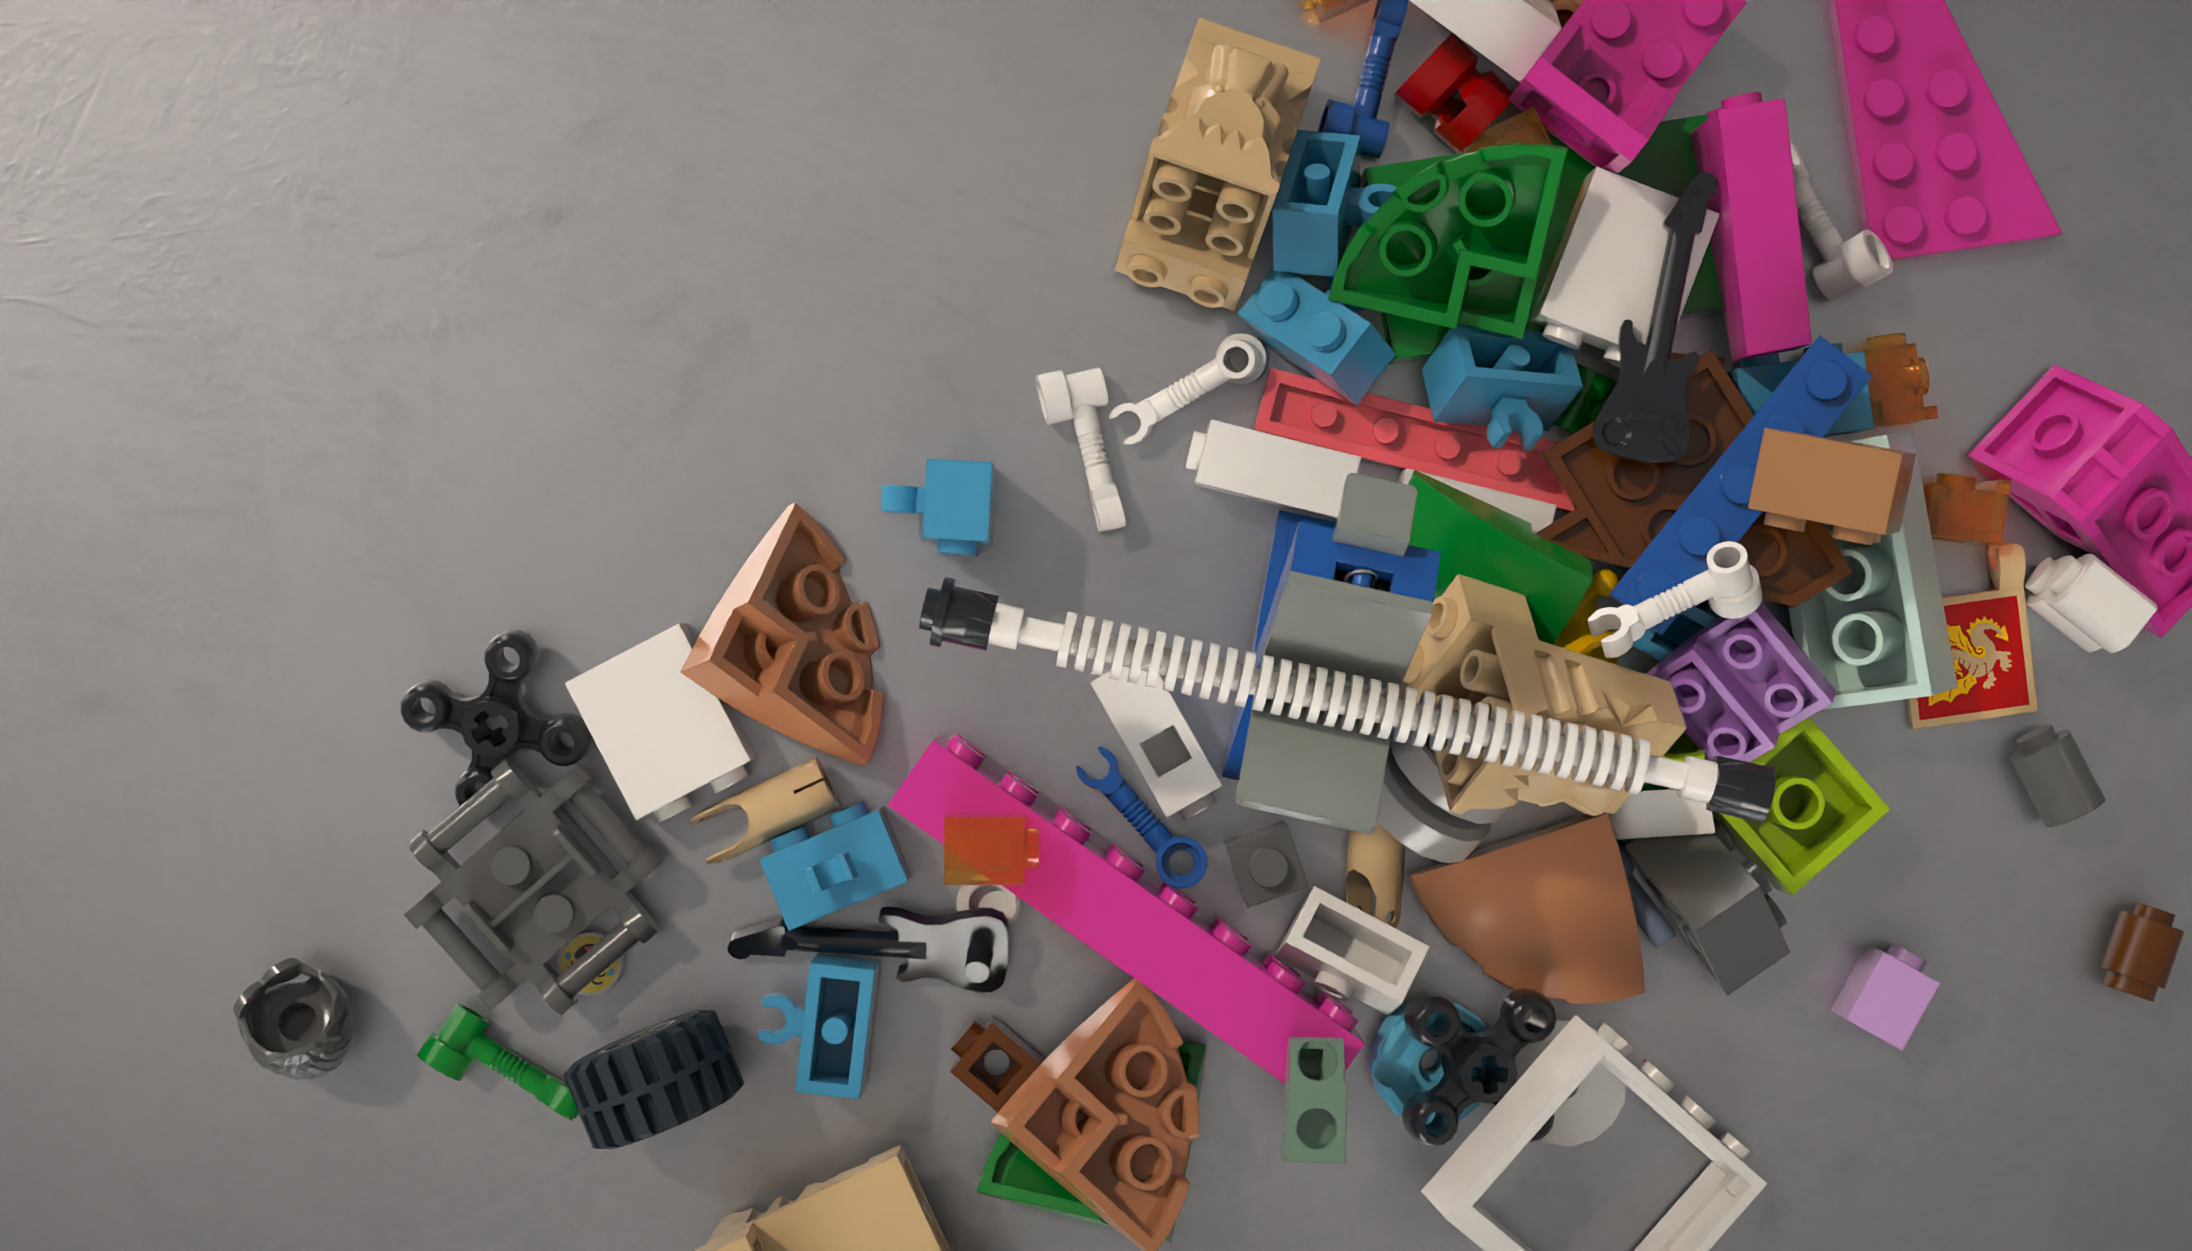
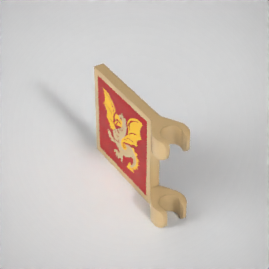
M1999 542L1988 546L1986 550L1987 563L1995 589L1942 596L1957 688L1933 696L1906 699L1909 728L1919 729L2038 711L2024 590L2026 559L2024 548L2021 545Z

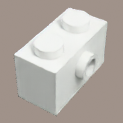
M1314 886L1303 900L1275 956L1316 977L1314 985L1329 996L1341 1001H1348L1350 996L1389 1016L1402 1004L1430 946Z

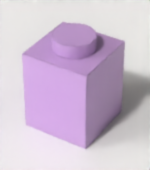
M1893 943L1887 953L1866 945L1830 1011L1903 1051L1940 983L1921 973L1927 962Z

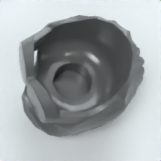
M288 958L272 966L260 981L250 985L242 992L233 1008L240 1034L254 1060L261 1067L294 1080L322 1077L336 1069L342 1063L352 1040V1030L354 1028L352 1022L353 1013L346 992L338 982H335L322 970H315L296 958ZM300 974L309 977L302 982H288Z

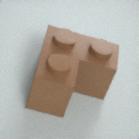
M1764 428L1748 509L1766 512L1765 525L1804 532L1806 521L1810 520L1834 525L1831 537L1866 545H1873V542L1880 543L1882 535L1900 532L1916 453L1851 441H1839L1774 428Z

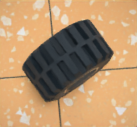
M694 1010L642 1029L580 1058L563 1075L594 1149L620 1148L681 1125L725 1103L745 1084L715 1010Z

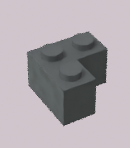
M1714 817L1715 832L1713 834L1636 838L1626 845L1625 849L1641 880L1677 922L1692 954L1727 996L1791 953L1780 928L1787 924V920L1776 903L1768 895L1772 891L1770 883L1750 858L1743 863H1740L1731 853L1736 849L1735 844Z

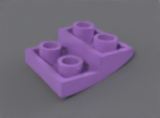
M1762 601L1753 613L1745 617L1730 619L1719 616L1646 673L1671 682L1687 727L1685 732L1700 750L1704 749L1705 756L1710 761H1713L1715 756L1747 762L1756 759L1776 747L1780 733L1832 704L1836 693L1833 686Z

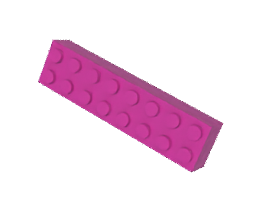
M957 733L949 741L940 735L932 740L888 803V806L1284 1084L1289 1036L1342 1037L1344 1041L1345 1071L1364 1046L1365 1042L1355 1028L1359 1020L1352 1015L1353 1011L1322 991H1320L1316 998L1302 989L1305 982L1299 978L1301 975L1288 964L1271 953L1268 954L1264 961L1248 952L1252 945L1247 941L1249 938L1218 916L1211 925L1195 914L1198 907L1195 905L1196 901L1181 889L1171 887L1165 882L1158 889L1141 877L1145 870L1142 868L1144 865L1139 860L1114 843H1112L1107 852L1088 839L1092 829L1089 825L1063 807H1060L1055 815L1051 814L1034 802L1039 793L1035 787L1010 770L1001 779L981 764L987 754Z

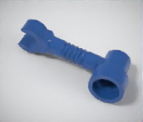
M1377 0L1366 53L1367 58L1364 61V70L1361 73V82L1358 85L1359 88L1357 89L1354 105L1329 99L1323 110L1317 131L1360 135V154L1377 159L1383 153L1390 126L1388 121L1377 119L1382 98L1381 92L1384 90V80H1386V74L1388 73L1387 68L1390 66L1389 62L1399 37L1409 0Z
M1098 747L1099 752L1110 765L1107 776L1100 780H1094L1088 777L1080 766H1076L1080 780L1090 788L1099 789L1120 813H1123V817L1127 818L1132 827H1135L1136 832H1139V835L1144 837L1143 840L1157 854L1156 869L1160 878L1166 884L1179 889L1196 885L1203 878L1207 869V856L1203 847L1191 838L1175 837L1160 822V819L1156 818L1152 810L1147 808V804H1144L1143 800L1139 799V795L1120 775L1117 760L1113 753L1104 747ZM1179 851L1189 853L1194 860L1192 871L1183 876L1176 875L1169 867L1171 856Z

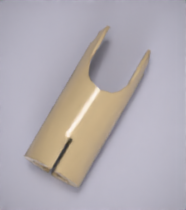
M815 757L707 807L689 820L690 825L704 822L732 809H743L748 816V831L740 842L706 859V863H720L734 858L771 839L839 809L838 797L834 787H828L832 783L820 760Z
M1378 822L1374 831L1369 834L1353 830L1348 831L1346 903L1354 907L1358 906L1361 911L1370 915L1373 891L1376 896L1375 918L1397 928L1401 916L1405 845L1396 840ZM1391 912V920L1388 922L1387 914Z

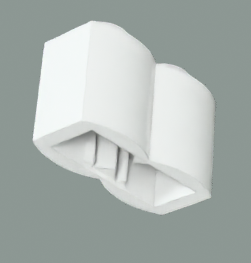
M2086 554L2078 559L2070 555L2063 556L2057 560L2049 557L2034 569L2025 583V587L2030 590L2025 596L2026 605L2086 652H2094L2101 648L2109 653L2123 650L2131 644L2157 610L2156 603L2093 554Z

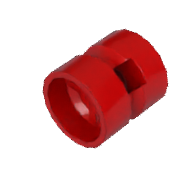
M1451 33L1394 94L1419 118L1432 116L1435 119L1433 132L1457 154L1462 153L1511 103L1507 99L1513 93V90L1492 70L1480 73L1476 69L1478 56L1454 33ZM1456 89L1461 93L1462 100L1467 106L1462 101L1455 100L1451 96Z

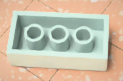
M1914 432L1887 434L1851 441L1916 453L1900 532L1882 535L1880 543L1873 542V545L1832 538L1853 573L1794 608L1788 607L1794 641L1836 690L1833 703L1822 710L1933 696L1957 688ZM1822 523L1831 536L1834 525Z

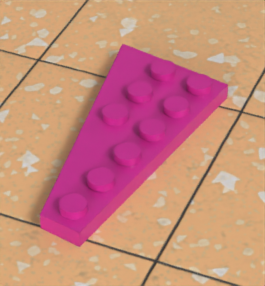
M1828 0L1862 231L1868 229L1878 236L1886 247L1892 261L2046 239L2063 234L1945 0Z

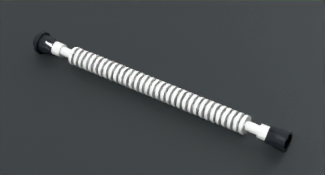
M949 577L944 578L941 590L928 587L922 607L919 629L931 631L930 645L941 648L944 641L987 651L988 644L1016 650L1019 643L1058 652L1056 666L1066 668L1068 656L1073 655L1076 656L1074 670L1084 672L1086 659L1094 660L1091 674L1102 676L1104 663L1112 664L1109 678L1119 680L1122 667L1130 668L1127 682L1134 684L1138 683L1140 671L1147 672L1145 686L1155 688L1159 674L1165 676L1163 690L1173 692L1177 678L1183 680L1180 694L1191 696L1195 682L1200 684L1198 698L1209 700L1213 686L1218 688L1216 702L1226 704L1231 690L1236 692L1234 706L1244 708L1249 694L1253 695L1252 710L1262 712L1267 698L1271 699L1269 713L1279 716L1285 702L1289 703L1287 717L1292 719L1299 718L1303 706L1307 707L1305 721L1310 723L1317 722L1321 710L1324 711L1323 725L1328 727L1335 726L1339 714L1342 715L1341 729L1346 731H1352L1357 718L1360 719L1358 733L1370 735L1375 722L1377 723L1376 737L1388 739L1393 726L1395 727L1394 741L1406 743L1411 730L1413 731L1412 745L1424 747L1429 734V747L1436 751L1442 750L1447 738V752L1454 755L1460 754L1465 742V757L1477 759L1483 746V761L1495 763L1501 750V765L1513 767L1519 754V769L1531 771L1536 760V772L1549 775L1554 764V777L1566 779L1571 770L1572 781L1584 783L1589 774L1590 785L1602 787L1607 778L1608 789L1617 791L1621 790L1625 782V792L1630 794H1639L1644 782L1677 789L1678 796L1681 798L1707 803L1706 810L1760 823L1766 819L1774 796L1776 773L1773 767L1722 756H1715L1713 761L1687 756L1684 762L1650 755V741L1647 739L1637 738L1632 747L1631 736L1619 734L1615 741L1614 732L1601 730L1597 738L1596 728L1583 726L1579 734L1578 724L1566 722L1561 731L1560 720L1552 718L1547 719L1543 728L1542 716L1534 714L1529 716L1524 727V712L1513 710L1506 723V708L1495 706L1490 719H1488L1489 705L1478 702L1474 707L1472 715H1470L1471 700L1462 698L1458 700L1455 710L1452 711L1453 696L1444 694L1440 696L1437 707H1434L1435 692L1426 690L1423 691L1419 703H1416L1417 688L1408 686L1405 687L1402 698L1398 699L1399 684L1390 682L1386 686L1384 695H1380L1382 683L1381 680L1376 679L1369 680L1365 692L1362 691L1364 682L1362 676L1352 675L1347 688L1344 687L1346 673L1334 671L1331 683L1329 684L1326 683L1328 669L1317 667L1313 680L1308 679L1310 665L1304 663L1298 664L1296 674L1293 676L1290 675L1292 661L1281 659L1278 671L1275 672L1272 671L1274 657L1263 655L1260 668L1254 667L1256 653L1250 651L1245 652L1243 662L1239 664L1236 663L1238 649L1232 647L1227 648L1225 659L1221 660L1219 659L1221 645L1210 643L1207 656L1201 655L1203 641L1192 639L1189 652L1183 651L1185 637L1178 635L1174 636L1172 647L1167 648L1165 647L1167 633L1160 631L1156 632L1153 645L1147 643L1149 629L1139 627L1135 641L1129 639L1131 625L1121 623L1117 637L1111 635L1113 621L1103 619L1101 633L1094 632L1093 627L1096 617L1086 615L1083 629L1076 628L1078 613L1067 612L1065 625L1024 616L1025 609L998 603V595L955 586L956 580Z

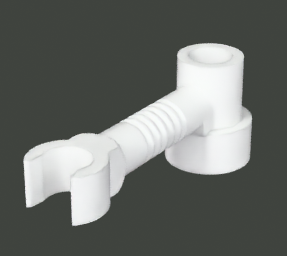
M1790 140L1798 215L1801 216L1800 220L1804 222L1803 225L1807 227L1806 230L1810 232V237H1813V242L1824 259V262L1813 268V277L1820 291L1828 299L1834 300L1860 284L1869 287L1892 274L1893 264L1891 257L1875 233L1865 229L1847 241H1843L1836 227H1833V222L1830 221L1827 212L1823 210V205H1820L1821 201L1817 200L1818 196L1808 181L1809 174L1804 166L1803 158L1797 147Z
M1233 334L1220 344L1215 359L1196 369L1195 372H1191L1190 375H1186L1184 379L1181 378L1179 382H1174V385H1169V388H1164L1139 403L1129 402L1118 405L1110 413L1109 419L1122 416L1127 411L1136 413L1140 418V429L1135 435L1128 437L1123 444L1141 442L1149 436L1153 425L1179 410V407H1184L1185 404H1189L1190 401H1194L1200 395L1206 394V391L1209 392L1228 381L1234 384H1248L1260 379L1269 366L1268 348L1259 337L1253 334ZM1237 347L1243 348L1248 354V365L1243 371L1236 370L1230 362L1231 353Z
M1100 367L1064 375L1062 370L1036 375L1037 392L1046 424L1050 425L1073 420L1076 435L1079 437V448L1082 450V460L1085 462L1084 467H1086L1085 472L1098 532L1102 533L1126 526L1122 503L1113 480L1110 464H1108L1109 459L1106 457V447L1103 445L1104 440L1102 439L1103 435L1100 433L1101 426L1096 407L1108 404L1106 384Z
M1727 541L1719 543L1712 547L1707 554L1708 570L1684 581L1683 584L1680 583L1677 587L1673 586L1671 590L1667 589L1665 593L1661 592L1660 595H1655L1654 598H1649L1635 606L1625 604L1618 608L1606 607L1594 612L1588 619L1592 637L1601 635L1608 630H1618L1601 641L1605 657L1614 658L1625 654L1632 647L1633 642L1644 635L1645 630L1663 622L1664 619H1669L1670 616H1675V613L1679 614L1681 611L1692 608L1693 605H1698L1706 600H1709L1711 609L1724 618H1742L1753 613L1762 601V589L1757 570L1749 564L1746 549L1736 542Z

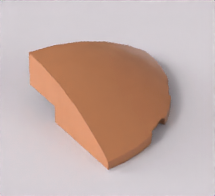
M794 503L785 509L740 569L700 633L680 673L715 697L758 722L824 753L862 766L869 763L876 744L883 705V692L873 689L871 655L879 649L875 623L867 602L863 601L853 604L850 600L840 573L841 566L846 563L843 554L820 525L798 504Z
M1602 813L1597 816L1584 814L1535 833H1523L1473 851L1462 862L1441 863L1409 875L1421 905L1443 938L1450 945L1460 947L1472 960L1483 967V974L1498 983L1514 990L1521 988L1533 989L1545 997L1566 1000V1003L1573 1004L1605 1003L1645 993L1643 960L1631 892L1608 813Z
M1133 978L1076 1028L1043 1061L994 1116L990 1123L1059 1184L1142 1251H1158L1180 1214L1190 1187V1182L1184 1174L1188 1162L1190 1142L1199 1136V1108L1196 1087L1189 1083L1186 1078L1183 1062L1178 1051L1179 1046L1183 1045V1041L1173 1021L1157 997L1145 985Z

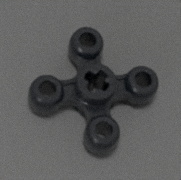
M520 629L505 630L489 641L484 651V662L489 672V682L482 694L475 697H462L453 693L445 683L434 679H426L415 683L409 688L401 700V715L404 722L411 729L425 733H431L439 729L455 730L462 734L466 745L472 750L470 765L460 775L455 785V797L459 806L477 792L475 782L488 783L493 778L491 771L515 750L521 748L533 749L540 752L548 762L556 766H570L578 763L585 757L592 745V735L582 717L574 713H561L553 717L540 716L531 711L528 702L522 697V685L525 678L536 667L539 660V649L536 641L528 633ZM504 647H510L518 653L520 657L519 664H513L505 658ZM421 698L431 700L436 708L435 714L428 713L423 709ZM503 715L508 722V726L505 729L499 727L492 731L488 727L486 719ZM557 732L569 734L574 741V747L562 745L558 740Z
M1521 988L1513 990L1502 1001L1499 1010L1500 1016L1495 1024L1482 1032L1466 1031L1461 1025L1459 1012L1454 1004L1438 993L1424 992L1410 999L1403 1015L1405 1028L1414 1039L1423 1045L1436 1047L1440 1050L1444 1072L1443 1077L1436 1086L1429 1091L1415 1093L1405 1103L1402 1111L1403 1125L1411 1137L1426 1146L1436 1147L1444 1145L1457 1132L1458 1118L1465 1108L1476 1102L1493 1103L1494 1106L1498 1104L1517 1082L1518 1072L1515 1057L1519 1051L1529 1043L1543 1041L1550 1036L1555 1028L1557 1020L1556 1011L1547 997L1533 989ZM1532 1009L1530 1018L1523 1022L1525 1014ZM1437 1012L1434 1023L1426 1026L1428 1018ZM1483 1057L1487 1058L1485 1067H1482L1481 1058ZM1473 1067H1476L1477 1076L1475 1077L1471 1075ZM1435 1112L1433 1120L1425 1125L1427 1117ZM1554 1114L1529 1142L1541 1140L1550 1132L1555 1119Z

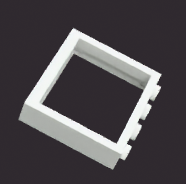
M1575 1015L1425 1185L1421 1192L1446 1220L1484 1251H1533L1476 1202L1599 1062L1712 1160L1708 1167L1634 1251H1709L1764 1189L1767 1183L1745 1164L1752 1153L1727 1131L1719 1139L1715 1138L1708 1131L1716 1121L1687 1095L1678 1104L1667 1095L1674 1088L1675 1084L1646 1059L1638 1068L1626 1059L1634 1049L1627 1041L1605 1022L1595 1032Z

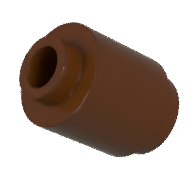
M2138 902L2133 914L2120 910L2101 964V968L2107 969L2102 985L2154 1002L2158 987L2166 988L2185 932L2172 927L2176 915Z

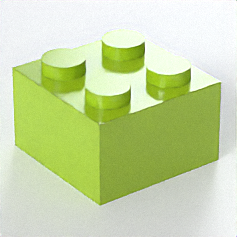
M1808 717L1780 733L1775 748L1750 761L1751 763L1775 769V791L1766 819L1760 823L1713 811L1712 815L1747 858H1750L1758 866L1775 889L1794 895L1891 809L1814 721Z

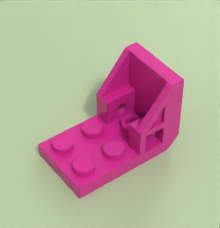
M1584 0L1507 100L1595 168L1599 167L1617 174L1630 164L1644 147L1676 98L1674 96L1747 2L1745 0Z
M2054 364L1967 456L1983 476L2053 534L2096 556L2156 603L2157 610L2143 629L2162 638L2192 607V458L2174 430L2143 403Z

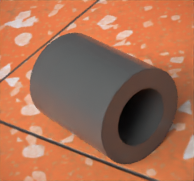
M2049 724L2036 728L2016 740L2019 750L2010 756V760L2046 827H2056L2074 821L2097 809L2105 802L2106 799L2070 730L2055 732L2053 726Z

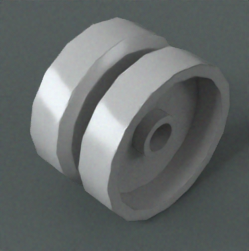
M1392 726L1377 822L1396 840L1421 856L1443 863L1462 862L1489 834L1491 823L1498 822L1512 806L1500 809H1472L1462 815L1450 812L1442 780L1439 777L1435 752L1429 747L1430 735L1428 734L1424 747L1412 745L1413 731L1411 730L1406 743L1394 741L1395 727Z

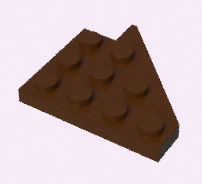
M1713 350L1699 357L1695 369L1687 379L1684 397L1690 422V442L1686 453L1678 460L1670 463H1645L1604 453L1593 442L1592 429L1594 422L1542 453V457L1575 510L1535 533L1536 535L1582 555L1591 561L1628 570L1754 416ZM1763 511L1737 542L1746 549L1749 564L1758 572L1762 589V601L1794 608L1853 573L1826 528L1820 522L1807 520L1804 532L1765 525L1766 512Z

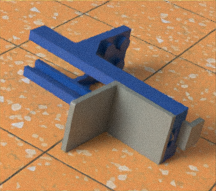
M1350 473L1344 482L1337 522L1279 510L1275 522L1251 652L1256 653L1254 667L1260 668L1263 655L1274 657L1272 671L1275 672L1278 671L1281 659L1292 661L1290 675L1293 676L1296 674L1298 664L1304 663L1310 665L1308 679L1313 680L1316 668L1322 667L1328 669L1326 683L1329 684L1331 683L1334 671L1346 673L1344 687L1347 688L1352 675L1364 678L1362 691L1365 692L1370 679L1381 680L1380 695H1384L1389 682L1399 684L1400 688L1432 615L1441 557L1440 551L1409 545L1417 498V489L1414 486ZM1248 694L1245 707H1238L1230 730L1221 776L1239 781L1235 798L1236 803L1239 806L1367 834L1372 833L1378 820L1391 732L1388 739L1376 737L1377 723L1374 722L1370 735L1358 733L1360 719L1357 718L1352 731L1342 730V715L1339 714L1334 727L1324 726V711L1321 710L1316 723L1306 722L1305 714L1307 707L1303 706L1298 719L1288 718L1289 703L1285 702L1280 716L1270 714L1271 699L1267 698L1262 712L1252 710L1253 695Z

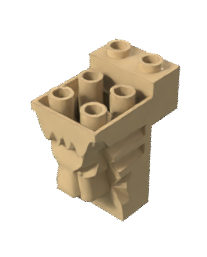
M1199 17L1175 88L1170 96L1166 113L1162 117L1158 134L1152 140L1132 214L1122 240L1114 271L1128 275L1133 281L1143 286H1161L1188 295L1194 302L1205 307H1223L1232 311L1236 310L1274 204L1281 177L1321 58Z
M1460 574L1455 577L1443 595L1434 600L1432 615L1399 688L1400 699L1405 687L1417 688L1416 703H1419L1424 690L1435 692L1434 707H1437L1442 694L1453 696L1452 711L1455 710L1460 698L1471 700L1470 715H1472L1476 703L1488 704V719H1490L1495 706L1506 708V723L1513 710L1524 712V727L1529 716L1534 714L1542 716L1543 728L1547 719L1552 718L1560 720L1561 731L1565 723L1570 722L1578 724L1579 734L1583 726L1596 728L1597 738L1601 730L1614 732L1615 741L1619 734L1629 735L1632 737V747L1637 738L1647 739L1650 741V755L1663 757L1687 728L1670 681L1539 641L1525 595ZM1447 738L1441 751L1434 750L1438 764V773L1442 780L1449 811L1460 815L1472 809H1500L1514 806L1518 800L1538 804L1541 807L1564 802L1591 816H1597L1604 812L1615 814L1631 795L1625 792V782L1621 790L1617 791L1608 789L1607 778L1603 786L1599 787L1590 785L1589 774L1584 783L1572 781L1571 770L1566 779L1554 777V764L1549 775L1536 772V760L1531 771L1519 769V754L1513 767L1501 765V750L1495 763L1483 761V746L1477 759L1465 757V742L1459 755L1448 753Z
M900 1144L869 1158L867 1163L842 1172L823 1183L816 1182L806 1186L795 1201L788 1200L784 1196L776 1198L766 1213H759L754 1208L723 1217L706 1245L693 1251L951 1250L904 1148Z

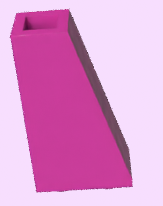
M1761 92L1740 94L1722 100V108L1707 112L1708 119L1690 133L1697 173L1709 172L1718 180V189L1709 198L1707 209L1720 214L1710 238L1733 362L1794 351L1812 344L1785 100L1782 98L1763 102Z

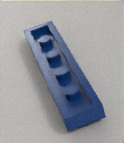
M1819 335L1618 582L1609 596L1622 606L1625 604L1635 606L1649 598H1654L1655 595H1660L1661 592L1665 593L1667 589L1671 590L1673 586L1677 587L1678 584H1683L1684 581L1708 570L1706 558L1710 549L1722 542L1731 541L1737 543L1763 512L1748 509L1764 428L1824 437L1873 375ZM1675 613V616H1670L1667 620L1664 619L1663 622L1651 627V629L1661 636L1679 614Z

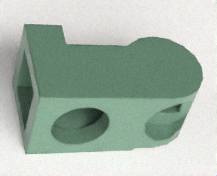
M1289 1036L1284 1127L1281 1142V1159L1284 1162L1346 1164L1347 1083H1344L1345 1055L1342 1037Z

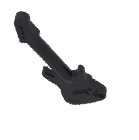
M1709 172L1700 173L1694 177L1662 223L1663 228L1669 230L1646 345L1637 342L1633 334V322L1631 320H1624L1619 328V376L1615 388L1603 403L1592 429L1594 445L1600 451L1609 455L1645 463H1670L1678 460L1686 453L1690 442V422L1684 395L1687 379L1695 369L1699 357L1695 351L1689 353L1686 359L1681 361H1674L1670 357L1695 235H1699L1702 232L1708 200L1718 189V180Z
M889 906L880 909L879 922L892 926L898 932L799 926L788 931L783 917L737 930L731 935L727 950L733 958L739 960L746 959L750 955L784 957L786 951L907 958V964L900 965L897 971L896 978L901 982H909L921 978H935L963 989L987 993L999 989L1005 980L1010 957L1009 923L1003 912L993 908L981 907L963 910L946 916H925L903 908Z

